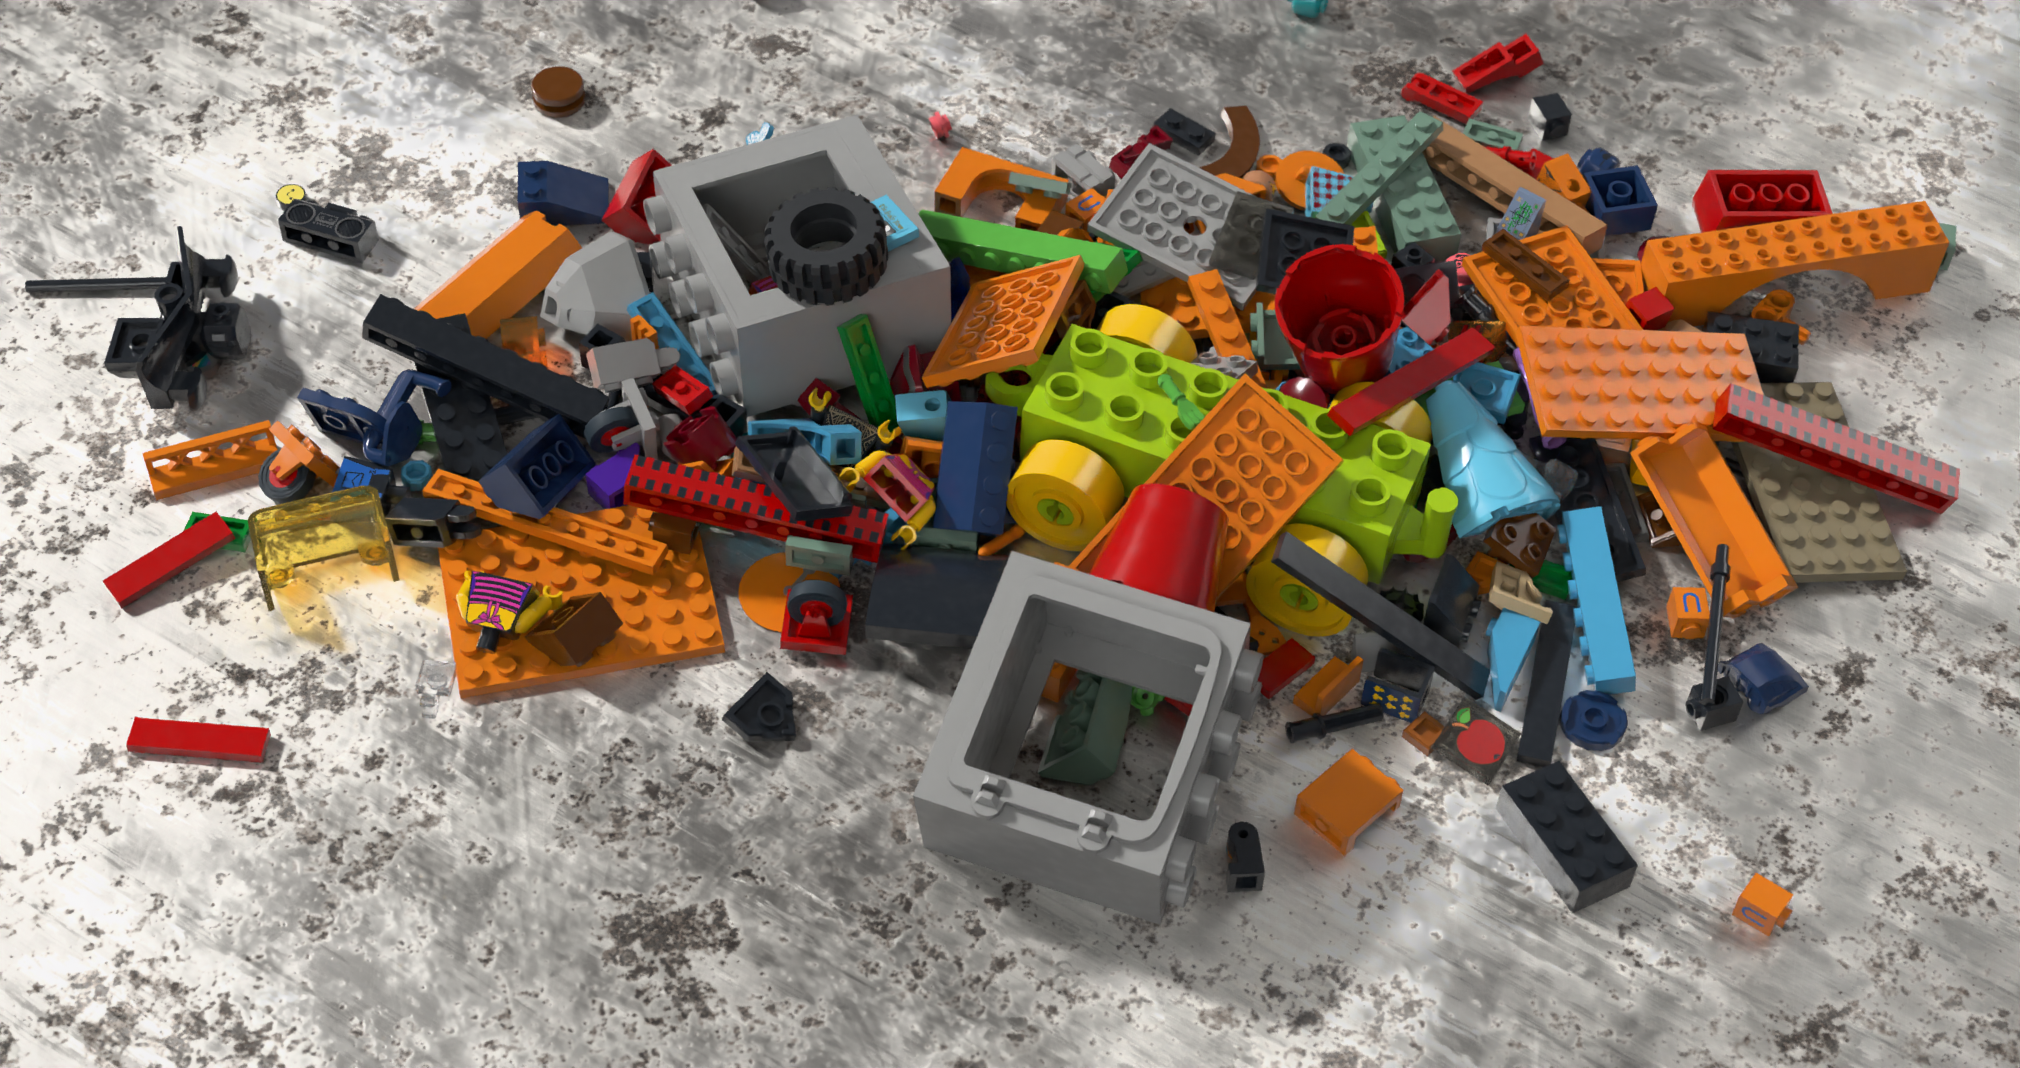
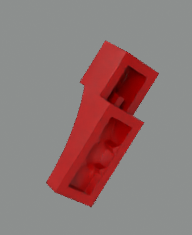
M1524 34L1505 47L1500 42L1496 43L1452 70V73L1466 94H1470L1487 84L1503 78L1517 75L1519 78H1522L1543 65L1544 62L1539 49L1529 36Z

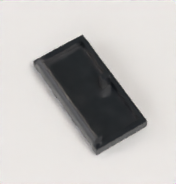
M789 427V431L783 433L738 436L736 441L737 448L753 465L755 471L760 474L771 488L773 494L782 502L796 522L851 515L854 506L851 503L852 494L797 427Z

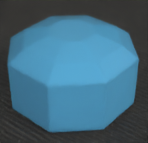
M423 460L410 461L401 468L402 484L405 487H410L411 491H422L433 477L431 466Z

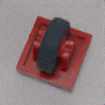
M806 580L797 583L792 589H788L780 649L846 655L853 595H847L838 586L822 580Z

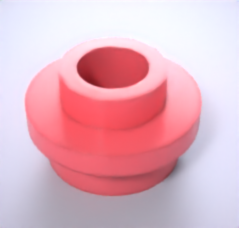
M938 111L934 112V116L928 118L937 139L941 137L946 139L949 137L948 131L952 130L951 124L946 114L941 116Z

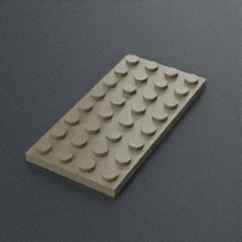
M1832 382L1760 383L1764 396L1849 427ZM1731 442L1758 518L1796 583L1903 580L1907 570L1874 489L1748 442Z

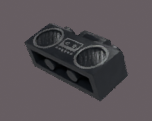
M295 198L278 219L283 241L361 264L379 240L375 221L364 215L357 216V210L333 203H328L323 208L312 200L303 201Z

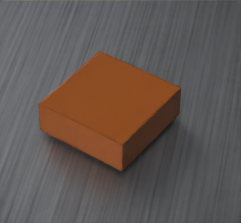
M1424 711L1403 730L1402 738L1428 757L1449 738L1450 730Z

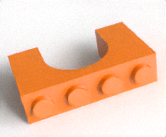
M962 147L934 191V212L963 217L972 201L981 193L990 190H1007L1019 195L1024 200L1015 216V227L1037 231L1052 210L1061 213L1068 201V195L1062 194L1061 199L1044 196V190L1033 188L1032 194L1015 191L1016 185L1008 183L1010 172L1069 183V180Z

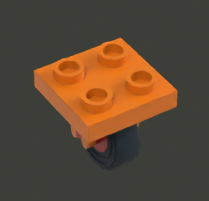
M277 420L269 430L284 446L268 456L260 468L258 475L259 486L264 495L278 504L289 505L303 499L314 486L315 479L321 477L334 487L338 476L336 471L340 467L329 456L324 455L321 452L322 449L309 437L306 438L294 425L291 424L287 428Z

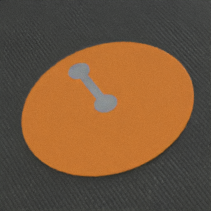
M779 552L761 558L747 569L741 578L738 595L742 609L751 620L764 628L782 632L788 589H792L797 583L806 580H822L830 582L839 588L840 584L838 578L829 572L787 566L786 553Z

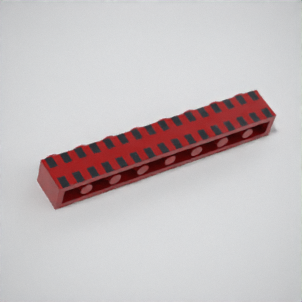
M1732 383L1716 400L1713 430L1939 514H1943L1958 499L1960 469L1942 461L1932 459Z
M634 455L624 484L623 504L783 542H786L788 535L851 545L852 558L873 563L878 562L889 515L875 509L853 506L851 515L847 517L796 522L767 485L639 455Z

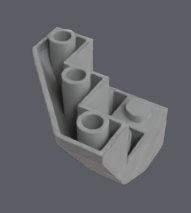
M609 232L568 256L545 289L540 317L558 327L585 335L597 324H600L623 337L626 342L632 341L630 324L632 317L626 310L627 306L650 294L633 240L619 233Z

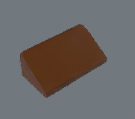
M1650 490L1637 496L1650 534L1649 542L1651 547L1682 546L1652 491Z

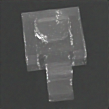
M422 661L415 684L417 694H422L420 699V707H424L422 718L436 719L440 696L450 697L456 678V662Z

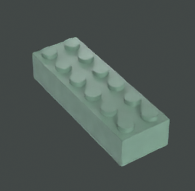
M1405 115L1350 123L1347 147L1351 150V160L1357 173L1408 123ZM1421 153L1373 202V208L1394 254L1415 242L1435 258L1434 262L1445 261L1458 253L1461 232L1423 153Z

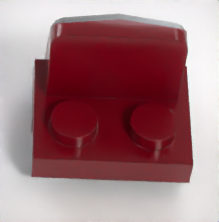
M916 344L904 348L890 379V386L895 401V395L939 390L947 391L952 401L963 402L959 380L945 387L937 385L926 388L921 377L936 351L920 354Z

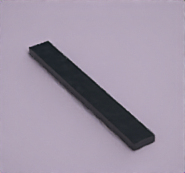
M1287 531L1279 536L1271 560L1272 563L1414 659L1435 666L1434 672L1473 699L1478 700L1484 697L1490 669Z

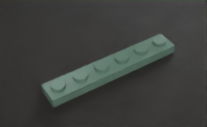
M1419 111L1315 218L1351 225L1443 132V122Z

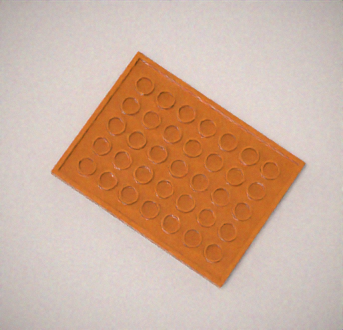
M628 505L577 514L653 539V532L649 531L648 527L652 513L655 511ZM506 526L482 529V535L476 538L456 539L452 545L444 548L438 547L460 698L725 653L724 640L700 531L697 534L690 555L668 549L667 556L654 576ZM469 570L471 573L472 571H484L487 574L532 583L540 592L539 597L543 595V588L546 585L551 586V595H556L559 591L563 592L562 604L572 596L601 592L624 624L615 631L617 635L612 641L604 646L599 645L592 651L593 657L587 663L580 667L576 665L562 667L525 639L528 633L555 610H549L527 632L521 633L517 640L500 637L496 653L490 654L476 649L480 633L473 631L462 618L456 596L465 581V571Z

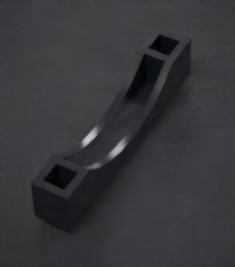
M597 324L579 342L581 366L590 371L586 354L592 348L626 341L623 337ZM659 374L656 378L653 379V382L660 378L663 374ZM652 384L638 387V389L644 388L649 406L663 414H677L684 421L690 416L693 419L703 416L700 410L714 406L737 438L748 432L746 408L721 394L713 395L700 409L688 415L659 395Z

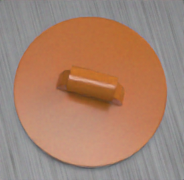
M1298 151L1286 156L1280 162L1275 174V185L1280 196L1288 204L1299 210L1306 211L1305 183L1312 166L1344 174L1338 163L1325 154L1315 151Z

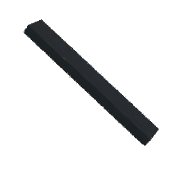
M1546 600L1544 607L1551 608L1553 613L1548 624L1541 622L1516 759L1518 762L1540 767L1548 766L1552 762L1575 628L1573 608H1578V606Z

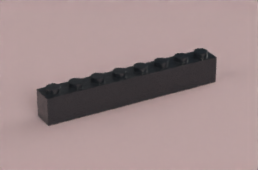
M380 294L363 321L362 339L545 421L560 414L573 433L585 438L584 430L587 423L597 414L608 408L610 397L604 395L599 389L584 386L568 375L555 373L539 362H531L518 356L517 353L510 349H502L491 344L483 337H475L462 331L454 324L444 323L433 318L432 315L425 311L415 310L404 305L397 298H389Z

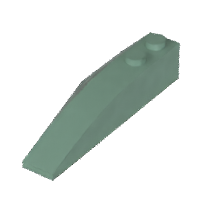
M1078 670L1076 677L1080 681L1074 691L1070 690L1067 692L1064 702L1068 706L1063 716L1061 714L1057 715L1052 723L1038 774L1045 778L1091 785L1101 779L1109 778L1117 769V760L1124 743L1123 738L1128 723L1132 686Z

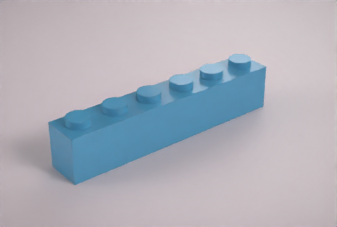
M1599 506L1562 512V524L1557 525L1559 543H1566L1567 552L1562 553L1565 572L1571 571L1573 579L1568 580L1570 599L1577 600L1578 608H1573L1576 628L1582 627L1584 635L1579 637L1581 656H1588L1589 665L1584 666L1587 685H1593L1594 691H1601L1608 695L1633 692L1636 690V674L1602 508Z

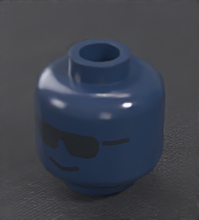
M1601 147L1594 150L1588 149L1579 160L1577 168L1583 176L1584 172L1620 168V160Z

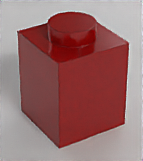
M1657 287L1630 298L1626 304V307L1642 329L1652 331L1664 328L1675 309L1669 299Z

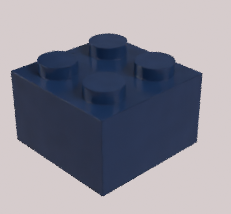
M1638 165L1583 173V178L1591 189V194L1585 208L1591 215L1607 224L1605 236L1651 230L1658 204Z

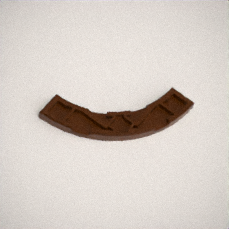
M1247 105L1223 107L1220 116L1228 129L1231 140L1230 148L1219 160L1198 168L1214 176L1226 173L1242 178L1247 172H1250L1259 153L1260 136L1258 127Z

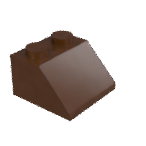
M601 592L572 596L528 633L525 639L560 666L576 665L580 667L593 657L592 651L599 645L604 646L612 641L617 635L615 631L624 623Z

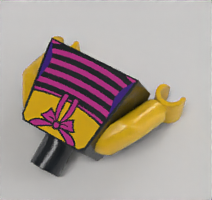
M468 570L464 572L465 581L456 596L462 618L473 631L480 633L476 649L495 654L500 637L517 640L521 633L527 632L549 610H556L562 605L563 592L559 591L558 594L551 595V586L546 585L543 588V595L539 597L540 592L532 583L487 574L484 571H472L471 573Z

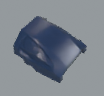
M1763 643L1756 644L1728 661H1720L1718 664V672L1720 674L1724 673V677L1729 676L1738 692L1742 691L1745 694L1748 707L1759 714H1766L1774 708L1784 707L1807 692L1809 688L1801 675L1776 651Z

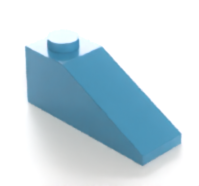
M1503 608L1498 619L1492 617L1485 634L1490 637L1487 654L1489 669L1491 670L1490 678L1494 709L1499 712L1502 711L1535 643L1540 626V621Z

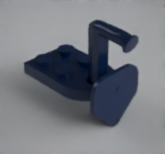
M412 369L404 370L396 378L377 412L358 404L351 398H337L321 389L314 391L302 388L297 399L320 432L363 444V452L368 460L388 467L409 459L420 441L422 423L412 406L407 402L415 387L420 386L431 389L439 397H444L450 392L452 384L449 380H443L430 374Z

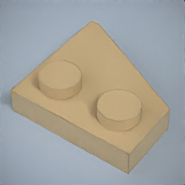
M1497 561L1492 571L1488 602L1493 603L1501 610L1506 608L1548 624L1553 611L1551 608L1541 606L1540 601L1543 596L1533 585L1529 574Z

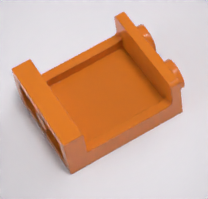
M1351 749L1297 795L1294 815L1342 855L1346 856L1354 849L1356 837L1388 809L1395 812L1400 807L1404 790L1395 779L1387 777L1378 770L1369 758L1361 756L1354 749Z

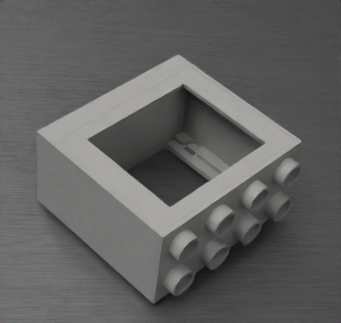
M858 115L653 171L656 196L645 199L643 205L652 233L654 235L660 234L661 238L660 242L649 245V254L654 271L659 279L672 276L674 282L669 283V294L677 316L682 318L692 315L694 321L689 322V332L697 355L700 358L713 355L715 361L710 363V373L717 394L725 397L733 395L736 402L746 408L747 417L789 404L801 406L797 400L815 378L834 391L855 385L856 383L837 327L859 314H867L888 379H891L905 347L916 344L920 354L937 350L951 325L950 265ZM827 187H836L838 191L848 189L855 192L856 196L861 194L870 202L887 195L919 229L918 238L888 252L889 259L885 273L880 276L879 282L873 288L868 287L869 291L861 297L858 295L854 296L852 301L844 304L843 301L834 302L835 305L826 306L825 303H818L816 306L806 303V300L797 301L790 297V293L785 294L779 288L750 295L702 206L705 204L710 205L765 262H768L764 242V231L769 218L775 210L779 211L778 207L784 201H791L794 195L800 192L803 194L809 193L810 189L814 188L827 190ZM836 241L822 242L813 245L808 249H813L816 247L834 243Z
M1012 551L913 794L924 847L1160 925L1168 903L1184 908L1188 901L1197 867L1192 866L1197 842L1207 844L1219 809V804L1214 802L1220 780L1228 783L1231 779L1241 744L1236 742L1241 721H1251L1258 703L1262 683L1258 682L1264 654L1249 650L1251 624ZM1054 662L1193 705L1156 810L1150 819L1146 821L1135 820L1009 779ZM1088 822L1108 828V830L1105 833L1102 828L1090 824L1088 825Z

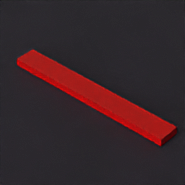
M1472 327L1331 407L1327 416L1344 432L1352 436L1491 355L1495 346Z

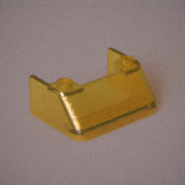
M358 486L258 509L248 517L257 571L268 611L275 610L271 590L288 586L295 579V567L359 553L361 561L367 565L379 566L389 563L393 582L400 581L379 493L372 486Z

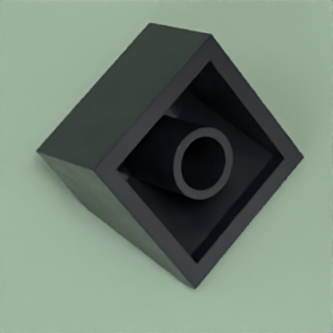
M1446 555L1429 598L1423 624L1459 648L1461 641L1467 643L1473 624L1468 622L1470 617L1477 618L1482 600L1477 599L1479 584L1452 555Z

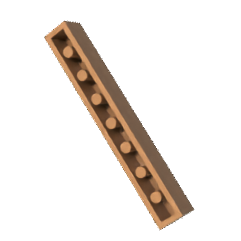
M1442 121L1443 132L1422 152L1428 165L1504 214L1517 190L1522 187L1546 199L1538 234L1567 225L1588 255L1602 248L1607 228L1606 223Z

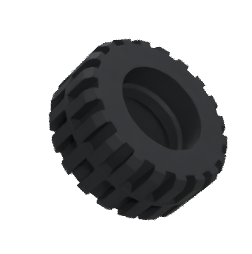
M827 187V190H819V188L810 189L809 193L803 194L800 192L793 196V200L784 201L778 207L779 211L775 210L769 218L764 231V242L771 277L781 291L785 294L790 293V297L797 301L806 300V303L816 306L818 303H825L826 306L835 305L834 302L843 301V304L850 302L854 296L858 295L861 297L869 291L868 287L873 288L879 282L880 276L886 271L889 258L884 219L880 215L879 209L861 194L856 196L855 192L848 189L838 191L836 187ZM836 241L846 243L839 248L829 251H813L808 249L822 242Z

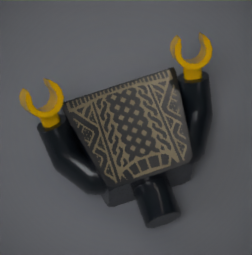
M818 388L811 392L809 395V403L812 406L811 420L819 426L851 424L862 432L861 461L875 451L881 450L888 453L893 444V439L901 434L902 430L900 427L894 429L892 433L888 430L890 420L876 427L830 404L826 408L825 405L832 397L829 391L824 394L823 400L817 397ZM842 464L838 466L852 467L855 469L856 464Z

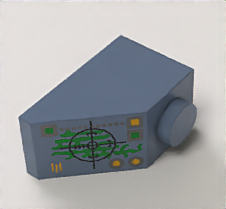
M1520 187L1502 218L1497 232L1505 229L1518 240L1537 235L1546 199Z

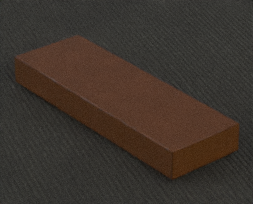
M1505 229L1500 230L1483 242L1482 251L1547 302L1568 288L1570 282L1568 278Z

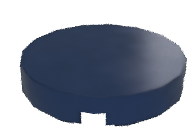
M1585 690L1579 692L1576 696H1570L1565 701L1560 713V727L1565 737L1576 746L1586 750L1603 751L1613 748L1622 741L1628 726L1627 713L1624 708L1622 710L1617 705L1618 701L1614 697L1601 691Z

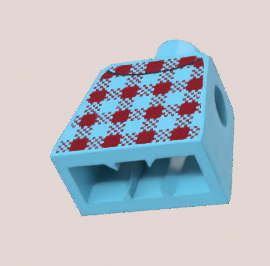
M1312 166L1305 183L1306 216L1315 218L1354 177ZM1373 203L1365 211L1371 213Z

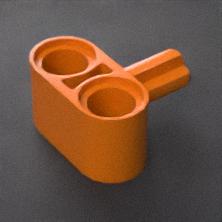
M1773 290L1753 308L1750 318L1797 324L1789 319L1795 298L1786 290ZM1799 325V344L1804 345L1808 341L1811 332Z

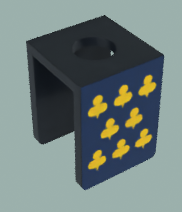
M1380 648L1374 669V676L1377 678L1367 676L1361 704L1366 706L1379 703L1382 706L1383 713L1412 723L1419 716L1429 694L1435 666L1385 648Z

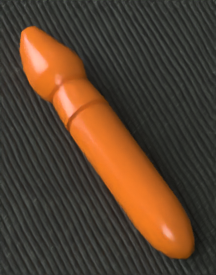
M1016 524L1004 532L1003 535L997 536L980 547L978 555H992L1014 540L1021 538L1026 531Z

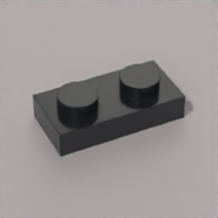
M1171 108L1153 124V126L1157 125L1173 139L1172 142L1197 156L1215 141L1216 133Z

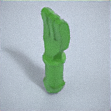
M1162 374L1159 376L1158 385L1171 399V403L1174 406L1177 405L1178 416L1182 423L1189 430L1195 428L1205 416L1194 403L1186 399V395L1179 390L1170 375Z

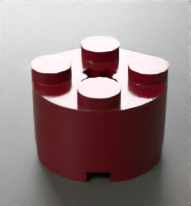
M711 406L700 410L703 416L693 419L692 416L688 417L666 436L668 441L663 442V445L678 465L704 461L714 470L718 466L717 460L734 453L737 437L717 409Z

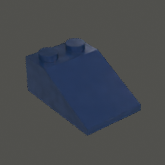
M548 160L518 162L517 203L519 216L522 218L537 210L544 214L546 217L545 221L553 226L558 224L563 226L605 224L602 218L609 207L608 178Z

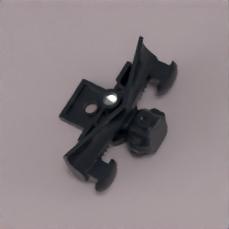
M177 226L176 242L179 262H171L165 284L160 286L154 293V298L161 313L160 318H118L104 364L107 371H136L151 409H173L175 401H188L189 407L194 412L204 404L208 388L206 377L202 370L195 366L194 371H188L187 367L201 360L207 353L217 359H244L247 355L251 339V328L245 309L238 303H210L206 312H201L207 288H220L224 298L229 297L234 292L238 282L237 266L233 258L226 254L225 259H205L204 256L193 251L185 243L182 226ZM142 342H147V345L136 347L138 344Z

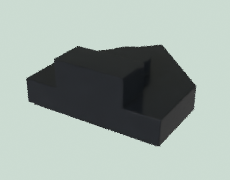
M766 672L723 715L722 721L747 742L795 741L796 727L793 716V694Z

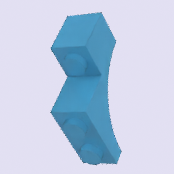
M810 418L748 421V435L788 432L789 427H797L829 465L857 464L861 461L862 432L851 424L819 426Z

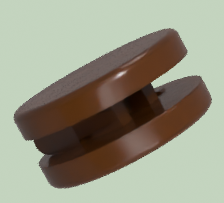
M563 66L549 67L537 73L532 79L533 104L541 114L552 118H563L575 114L583 107L585 103L584 82L582 76L574 69Z

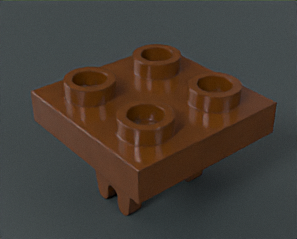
M1537 513L1504 518L1487 530L1483 542L1491 547L1487 552L1488 556L1492 558L1497 557V560L1505 564H1512L1515 568L1527 572L1532 579L1539 575L1556 528Z

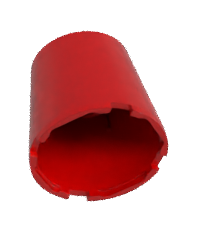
M1337 244L1324 246L1301 256L1286 270V275L1276 290L1275 313L1278 325L1305 376L1318 383L1323 390L1336 395L1339 390L1359 382L1375 383L1386 375L1392 362L1404 311L1403 286L1397 272L1379 254L1375 252L1371 254L1357 249L1355 245Z
M1150 483L1138 485L1132 490L1089 574L1214 612L1229 518L1218 505L1194 492L1165 484Z

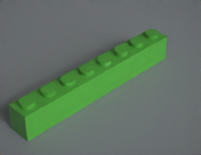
M923 209L918 213L944 257L949 262L1010 274L1081 255L1085 265L1078 280L1085 279L1090 290L1107 294L1113 292L1128 272L1121 247Z

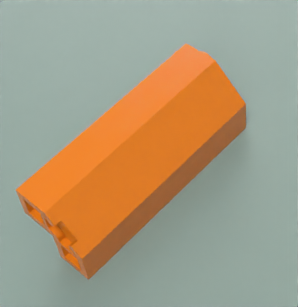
M536 210L520 218L414 309L425 311L435 319L465 313L471 334L475 337L480 336L487 339L545 289L564 260L582 249V246L568 228L561 224H558L556 227L545 221V215Z
M1692 422L1685 423L1675 430L1676 434L1671 438L1665 439L1659 436L1646 437L1637 444L1638 448L1630 452L1710 596L1712 595L1713 586L1710 572L1711 565L1715 563L1716 547L1719 544L1729 546L1728 564L1731 566L1729 582L1726 583L1723 617L1734 619L1744 615L1746 610L1753 605H1759L1760 608H1763L1799 588L1706 426Z

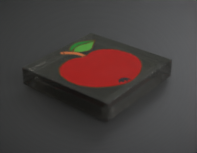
M1464 697L1431 748L1486 785H1489L1522 733L1467 697Z

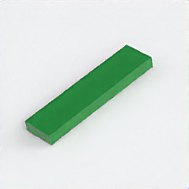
M859 314L838 326L837 329L868 422L879 427L885 421L890 420L888 430L893 432L894 429L899 427L896 418V401L867 314Z

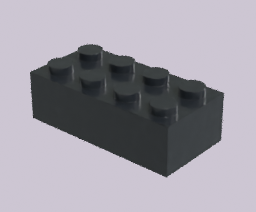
M1560 761L1502 785L1495 809L1572 914L1630 887L1638 864Z

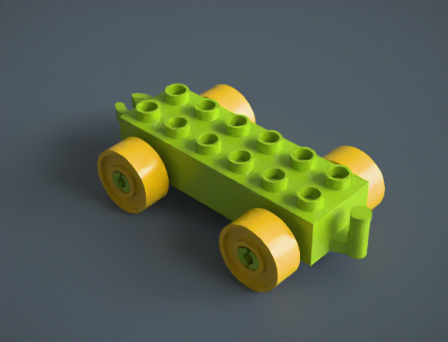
M1138 304L1120 305L1111 309L1104 315L1096 330L1071 324L1054 355L1042 353L1040 359L1032 365L1023 366L1021 364L1004 371L1020 370L1027 372L1031 376V380L1026 385H1009L998 373H988L985 380L987 396L996 404L1018 407L1017 416L1022 417L1020 460L1022 461L1008 484L1006 505L1011 516L1028 534L1047 545L1067 551H1083L1117 514L1124 501V496L1129 498L1136 486L1144 484L1194 430V428L1189 430L1180 420L1177 405L1174 406L1171 403V399L1158 385L1159 376L1162 374L1170 375L1179 390L1186 395V399L1194 403L1204 416L1216 406L1239 379L1224 375L1215 369L1191 364L1197 358V350L1193 339L1184 327L1169 315L1152 307ZM1359 382L1339 390L1328 409L1284 395L1275 389L1261 387L1344 460L1343 464L1256 557L1246 578L1247 592L1256 608L1272 622L1298 634L1316 637L1334 635L1349 625L1352 616L1271 562L1279 536L1286 531L1366 586L1368 581L1380 585L1393 554L1423 555L1427 558H1438L1446 550L1453 516L1458 506L1457 495L1448 488L1434 489L1428 494L1424 514L1414 508L1421 493L1433 438L1431 421L1424 409L1415 400H1412L1352 436H1349L1327 416L1331 407L1372 385L1374 382Z

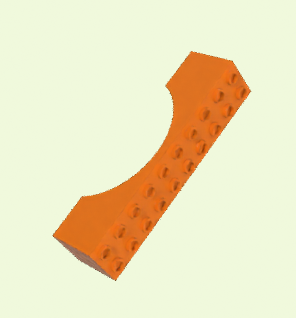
M1926 201L1647 240L1640 266L1644 292L1657 287L1675 308L1668 321L1682 319L1695 327L1704 325L1708 311L1721 313L1727 306L1749 291L1780 277L1804 271L1837 270L1853 274L1866 282L1875 300L1930 292L1950 242Z

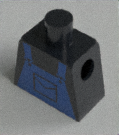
M344 456L329 500L333 522H383L389 514L391 504L397 505L403 497L410 498L411 490L410 487L396 486L394 472L391 467Z

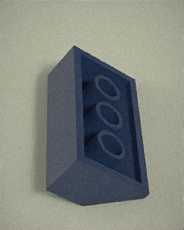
M947 402L935 500L936 510L932 528L972 532L991 537L1003 535L1018 407L983 402Z
M558 414L530 432L478 482L483 487L485 494L492 499L498 508L541 519L596 465V462L562 416Z

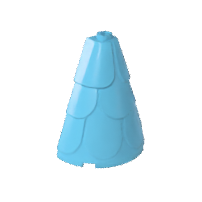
M1448 380L1436 386V392L1426 399L1431 421L1434 446L1438 450L1443 483L1458 498L1457 510L1452 520L1458 537L1464 538L1482 534L1504 518L1537 513L1545 520L1549 519L1560 507L1558 496L1550 484L1518 450L1513 440L1497 426L1498 421L1460 382L1453 383L1452 380Z

